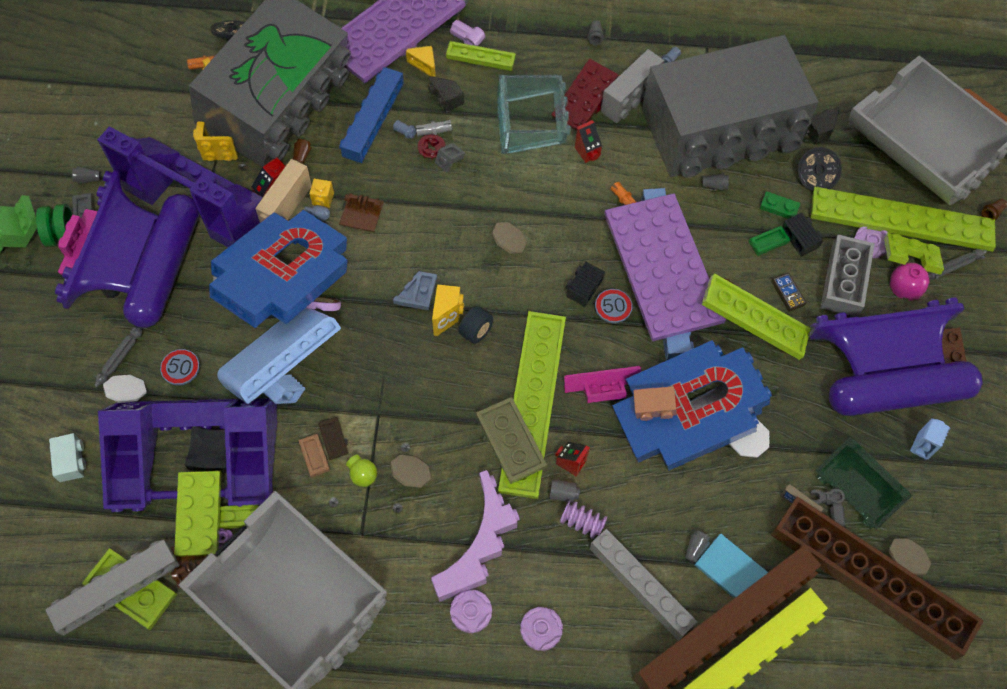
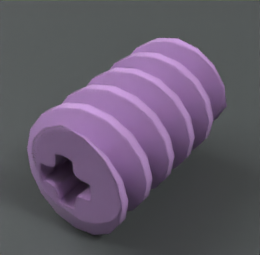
M569 501L562 514L560 523L564 524L568 520V527L576 524V531L583 527L584 535L591 531L590 538L593 539L596 535L599 536L607 521V517L605 516L602 520H599L600 513L592 516V509L585 513L584 505L577 509V502L575 501L570 505Z

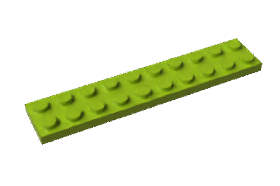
M814 187L812 193L810 219L854 227H867V229L876 231L884 230L892 234L991 252L996 248L995 219L991 220L992 218Z
M528 311L514 402L544 458L566 317ZM502 469L498 493L538 499L542 470L510 484Z

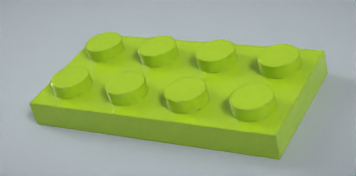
M220 471L178 472L174 556H205L211 553L214 554L219 549L222 475Z
M109 548L82 584L86 586L91 583L90 581L94 577L104 575L113 566L123 564L128 560ZM155 580L114 606L151 630L177 594Z

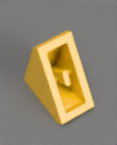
M432 46L409 48L406 50V59L409 64L432 78L435 77Z

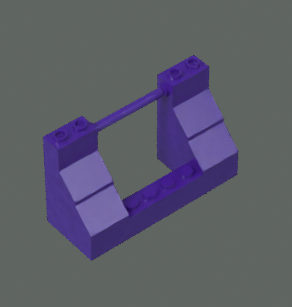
M110 126L97 139L113 171L116 169L121 172V186L123 189L148 204L153 205L174 180L190 188V193L210 238L222 245L230 247L260 223L255 208L263 197L238 184L235 185L185 158L179 152L151 137L130 138Z
M255 398L249 404L241 399L116 402L98 411L104 509H111V512H120L128 508H132V511H143L151 504L153 499H177V491H153L150 489V476L159 427L161 431L172 430V427H180V430H190L194 426H200L202 429H212V426H220V429H225L227 487L221 489V497L228 499V506H260L273 494L272 474L277 432V407L270 398Z

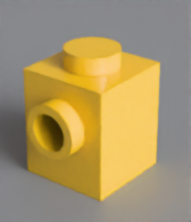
M313 180L309 193L313 206L320 205L330 208L334 196L332 181Z

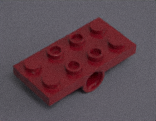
M589 58L551 114L552 117L577 131L578 126L589 122L593 115L601 110L604 90L619 75Z

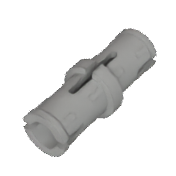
M450 120L436 123L431 121L430 124L416 125L418 137L452 131Z

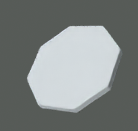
M132 375L112 376L103 384L105 396L118 403L135 402L146 394L144 381Z
M759 420L757 432L729 444L740 456L758 458L769 448V431Z

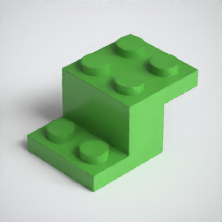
M21 195L15 207L0 206V252L3 247L26 248L37 229L36 215L29 196Z

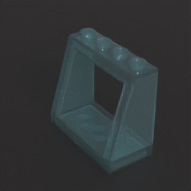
M499 75L497 107L501 154L516 153L566 143L567 136H570V125H567L569 112L565 110V107H567V96H564L566 85L565 82H562V75ZM553 93L557 130L510 129L509 101Z

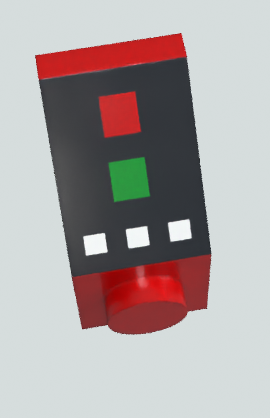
M593 120L577 127L575 149L585 163L595 161L601 156L602 145Z
M277 157L263 166L251 187L257 195L264 197L286 166Z
M567 442L564 447L561 446L555 455L557 457L556 464L577 476L587 461L590 447Z

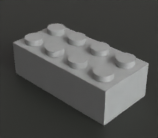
M649 49L645 51L604 90L601 113L615 123L625 119L632 108L635 109L645 97L650 67L664 64V60Z
M837 235L831 247L820 308L838 313H846V315L854 317L859 316L865 306L875 243Z

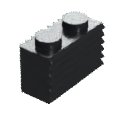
M803 212L785 220L782 228L800 256L820 248L824 241L821 232L816 231L812 226L811 219L806 217Z
M587 261L583 266L580 265L577 268L575 278L573 280L570 279L565 287L567 289V298L583 305V307L588 304L605 277V271Z

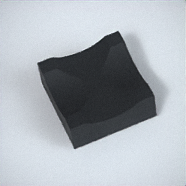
M192 427L189 452L185 461V466L189 471H220L221 473H227L225 430H208Z

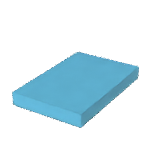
M721 533L695 564L699 570L733 598H736L768 573Z

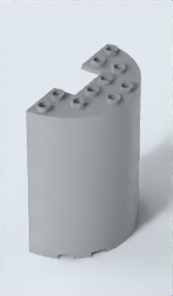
M918 56L900 70L892 84L880 94L875 90L853 107L848 118L849 124L948 205H952L960 199H966L971 193L970 190L975 191L982 183L980 180H983L990 170L993 171L1000 164L999 160L1007 154V122L921 56Z
M275 491L244 521L247 529L218 557L211 553L179 586L285 689H309L317 682H320L333 668L335 670L343 664V658L348 652L352 653L357 649L360 644L358 642L359 639L372 626L380 609L387 603V591Z

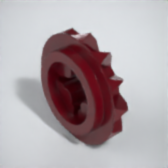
M435 134L423 136L417 145L419 154L423 155L424 158H431V160L437 157L440 148L446 146L445 141ZM428 144L432 147L435 146V150L429 149Z

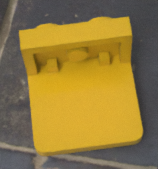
M197 122L196 129L193 130V136L202 160L231 161L238 159L232 137H209L205 122Z

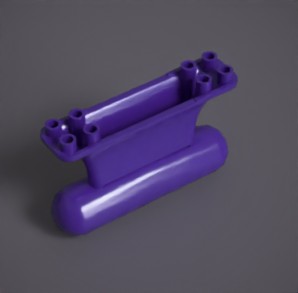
M116 169L113 172L106 170L103 177L105 185L104 187L99 186L97 190V197H99L97 205L100 207L73 268L66 266L63 270L64 284L58 283L55 294L58 295L57 302L62 303L63 308L70 309L79 296L90 291L113 290L127 293L128 295L123 305L125 318L136 327L148 328L154 326L163 314L198 221L199 211L192 198L187 195L175 194L166 199L159 215L148 212L134 204L125 195L121 187V172Z
M954 297L945 301L946 305H940L938 300H933L927 303L928 307L919 310L860 318H847L846 313H838L834 316L835 320L830 321L827 315L817 317V323L810 325L809 338L811 340H826L835 344L846 356L854 373V376L836 380L831 385L829 402L833 410L843 416H855L966 400L975 397L983 385L982 374L978 367L966 361L945 363L942 349V337L948 321L956 318L964 310L963 303H958L957 298Z

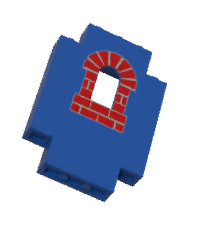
M302 210L290 221L273 212L211 261V274L217 277V279L209 284L210 298L254 328L270 315H273L287 325L346 273L348 260L341 254L346 251L347 237L305 210ZM291 243L295 245L299 243L307 249L289 265L275 257Z
M712 340L627 378V385L633 396L612 406L638 463L660 453L669 471L757 432L759 422L756 416L762 414L763 407L770 405L772 394L768 386H763L761 382L763 378L760 371L754 369L752 365L754 361L749 352L746 353L742 347L723 356L720 346H715ZM713 382H723L727 386L728 393L724 398L697 410H694L687 394ZM674 386L676 416L670 419L652 417L648 421L636 418L634 390Z

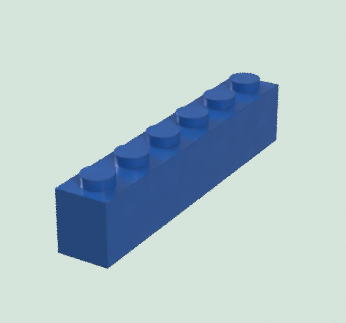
M383 67L381 73L377 74L375 84L370 87L369 95L363 100L360 111L355 114L354 122L348 127L345 139H342L339 147L342 157L359 163L363 162L404 84L403 73Z

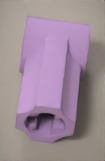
M455 20L450 29L451 34L468 45L478 46L486 37L482 29L478 27L471 28L459 20Z

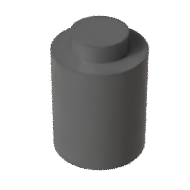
M553 479L550 499L574 503V499H579L580 488L576 487L577 483Z

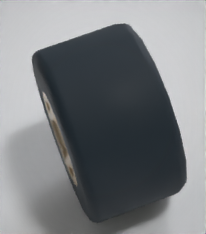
M476 306L472 308L462 319L459 325V334L473 344L480 342L490 331L493 325V316L481 307Z

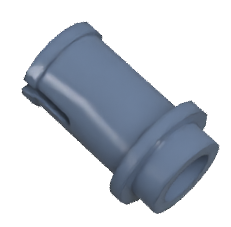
M672 47L667 54L662 56L664 63L675 61L681 55V51L678 47Z
M400 120L394 123L393 130L405 135L407 139H412L416 135V129L413 125L409 126Z

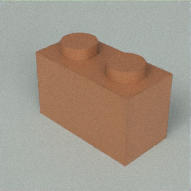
M674 386L634 390L637 419L640 418L643 421L651 420L652 417L670 419L677 415Z

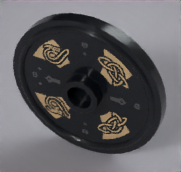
M229 20L215 23L211 26V33L214 36L226 38V41H229L245 21Z
M816 147L806 151L801 156L797 165V175L801 184L811 191L814 190V187L833 188L838 183L842 173L839 157L832 150L825 147Z

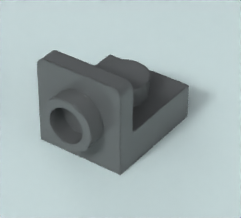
M449 144L439 149L435 164L445 172H449L453 163L464 158L465 152L455 144Z

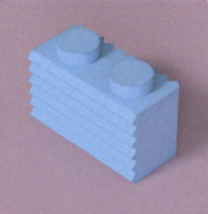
M283 375L263 393L275 404H289L297 402L305 391V387H302V384L297 382V379L294 380L292 375Z
M929 420L918 432L910 451L926 460L929 459L943 446L950 427L941 420Z

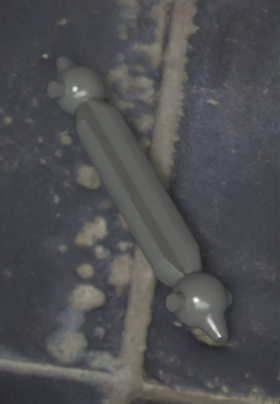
M972 250V253H967L944 263V271L941 275L927 271L929 279H938L939 276L968 265L976 259H984V254L987 250Z
M133 327L130 330V335L124 338L102 367V373L96 375L95 387L104 384L108 380L107 376L113 374L134 346L136 338L142 335V328Z

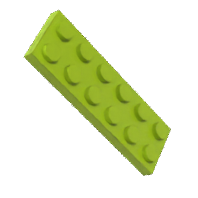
M714 273L710 277L701 305L798 360L804 357L809 338L808 333L811 328Z

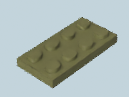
M512 397L476 412V417L510 484L547 468V464Z

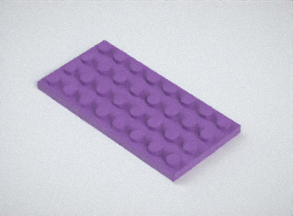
M377 1L341 28L348 33L347 49L351 51L350 59L345 68L363 83H366L378 74L383 67H387L404 54L407 49L412 48L464 8L465 1Z
M675 194L605 210L606 220L652 341L725 323L726 319L701 305L709 283V277Z

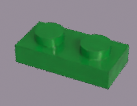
M766 191L760 209L789 219L797 215L800 203Z

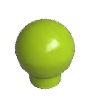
M354 455L347 461L346 466L350 469L349 476L355 485L367 487L374 483L377 478V468L373 462L362 459L359 455Z

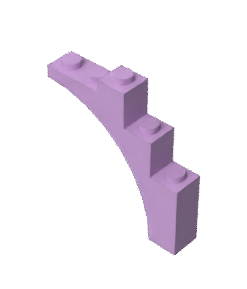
M487 470L479 473L485 507L478 535L460 560L447 570L431 577L439 602L456 596L462 591H468L486 584V577L489 575L485 564L481 565V563L502 556L504 545L501 537L496 536L517 528L519 516L516 509L512 510L510 504L502 506L504 505L503 498L500 493H496L494 488L497 487L493 475L489 476Z

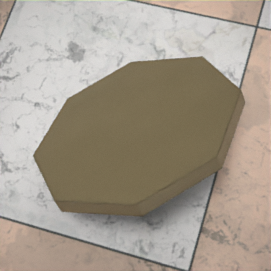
M497 222L495 224L492 236L496 244L510 254L522 253L527 242L521 230L509 222Z
M399 455L390 463L392 476L404 486L421 488L431 480L429 466L415 456Z
M894 539L888 549L892 559L915 575H926L931 562L924 548L910 539Z

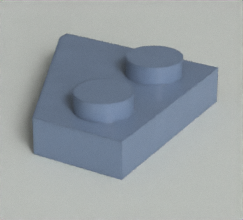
M419 271L413 277V280L405 285L404 290L399 296L394 297V304L429 310L437 281V274Z

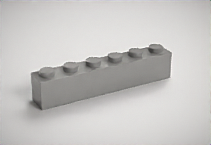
M607 529L591 543L590 550L678 641L695 626L697 621Z
M164 540L156 541L145 551L133 554L129 558L130 560L125 563L113 566L108 573L94 577L90 581L91 583L86 586L74 589L71 595L66 598L54 601L45 610L55 631L63 636L174 570V568L179 567L180 565L170 546Z

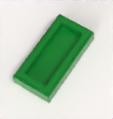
M782 226L750 238L748 242L756 255L759 256L788 244L790 239Z

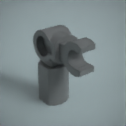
M818 489L811 490L810 495H815L819 498V500L813 501L818 505L822 503L831 505V519L846 528L844 506H842L845 499L843 491L833 489L832 491L822 493Z

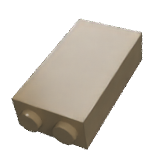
M293 159L289 161L255 208L260 223L273 212L288 221L312 187L306 165Z

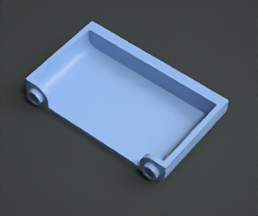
M305 308L287 325L282 321L276 323L223 365L218 371V379L227 390L249 404L339 331L341 327L334 318L314 309Z

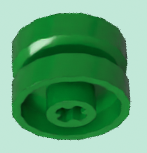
M58 204L54 209L51 206H42L37 209V230L40 240L45 247L57 246L60 238L63 237L66 224L73 215L68 204Z

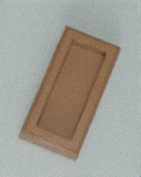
M318 434L298 440L311 478L329 472L330 469Z

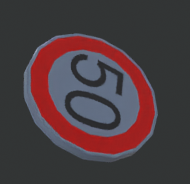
M608 289L598 295L595 301V310L602 320L608 323H620L629 318L632 312V301L625 292L619 289Z
M177 349L164 357L161 362L160 372L163 379L172 385H185L196 378L200 363L193 352L186 349Z

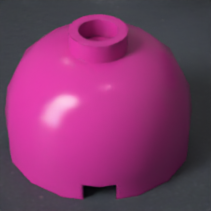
M908 262L906 265L901 264L892 272L889 286L892 292L899 298H909V300L913 301L919 299L926 292L930 283L929 275L923 266Z

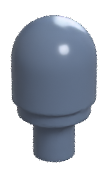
M314 205L311 208L305 206L304 210L314 215L320 221H325L330 217V211L327 207Z

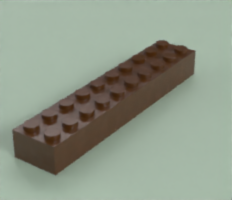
M798 496L791 503L771 536L795 552L805 545L821 564L819 567L821 570L953 660L965 656L984 622L983 619Z
M805 545L641 669L633 677V680L640 689H669L667 685L670 683L672 686H675L687 676L685 671L693 672L704 663L702 658H705L706 661L721 650L719 645L724 648L738 637L735 634L736 632L738 635L742 634L754 624L752 620L756 623L769 613L770 610H773L818 574L816 570L821 564Z

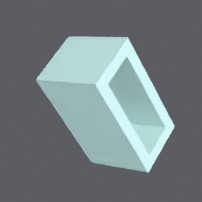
M74 433L50 438L53 477L59 482L84 477L86 463L84 458H82L81 452L84 451L83 441Z

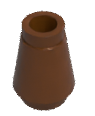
M297 139V142L294 143L293 160L304 164L311 151V143L309 141Z
M1001 198L985 205L982 209V217L997 220L1007 207L1006 200Z

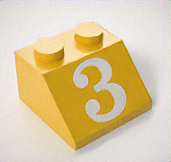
M437 285L432 316L434 336L440 335L457 323L460 314H463L464 295L461 294L460 287Z

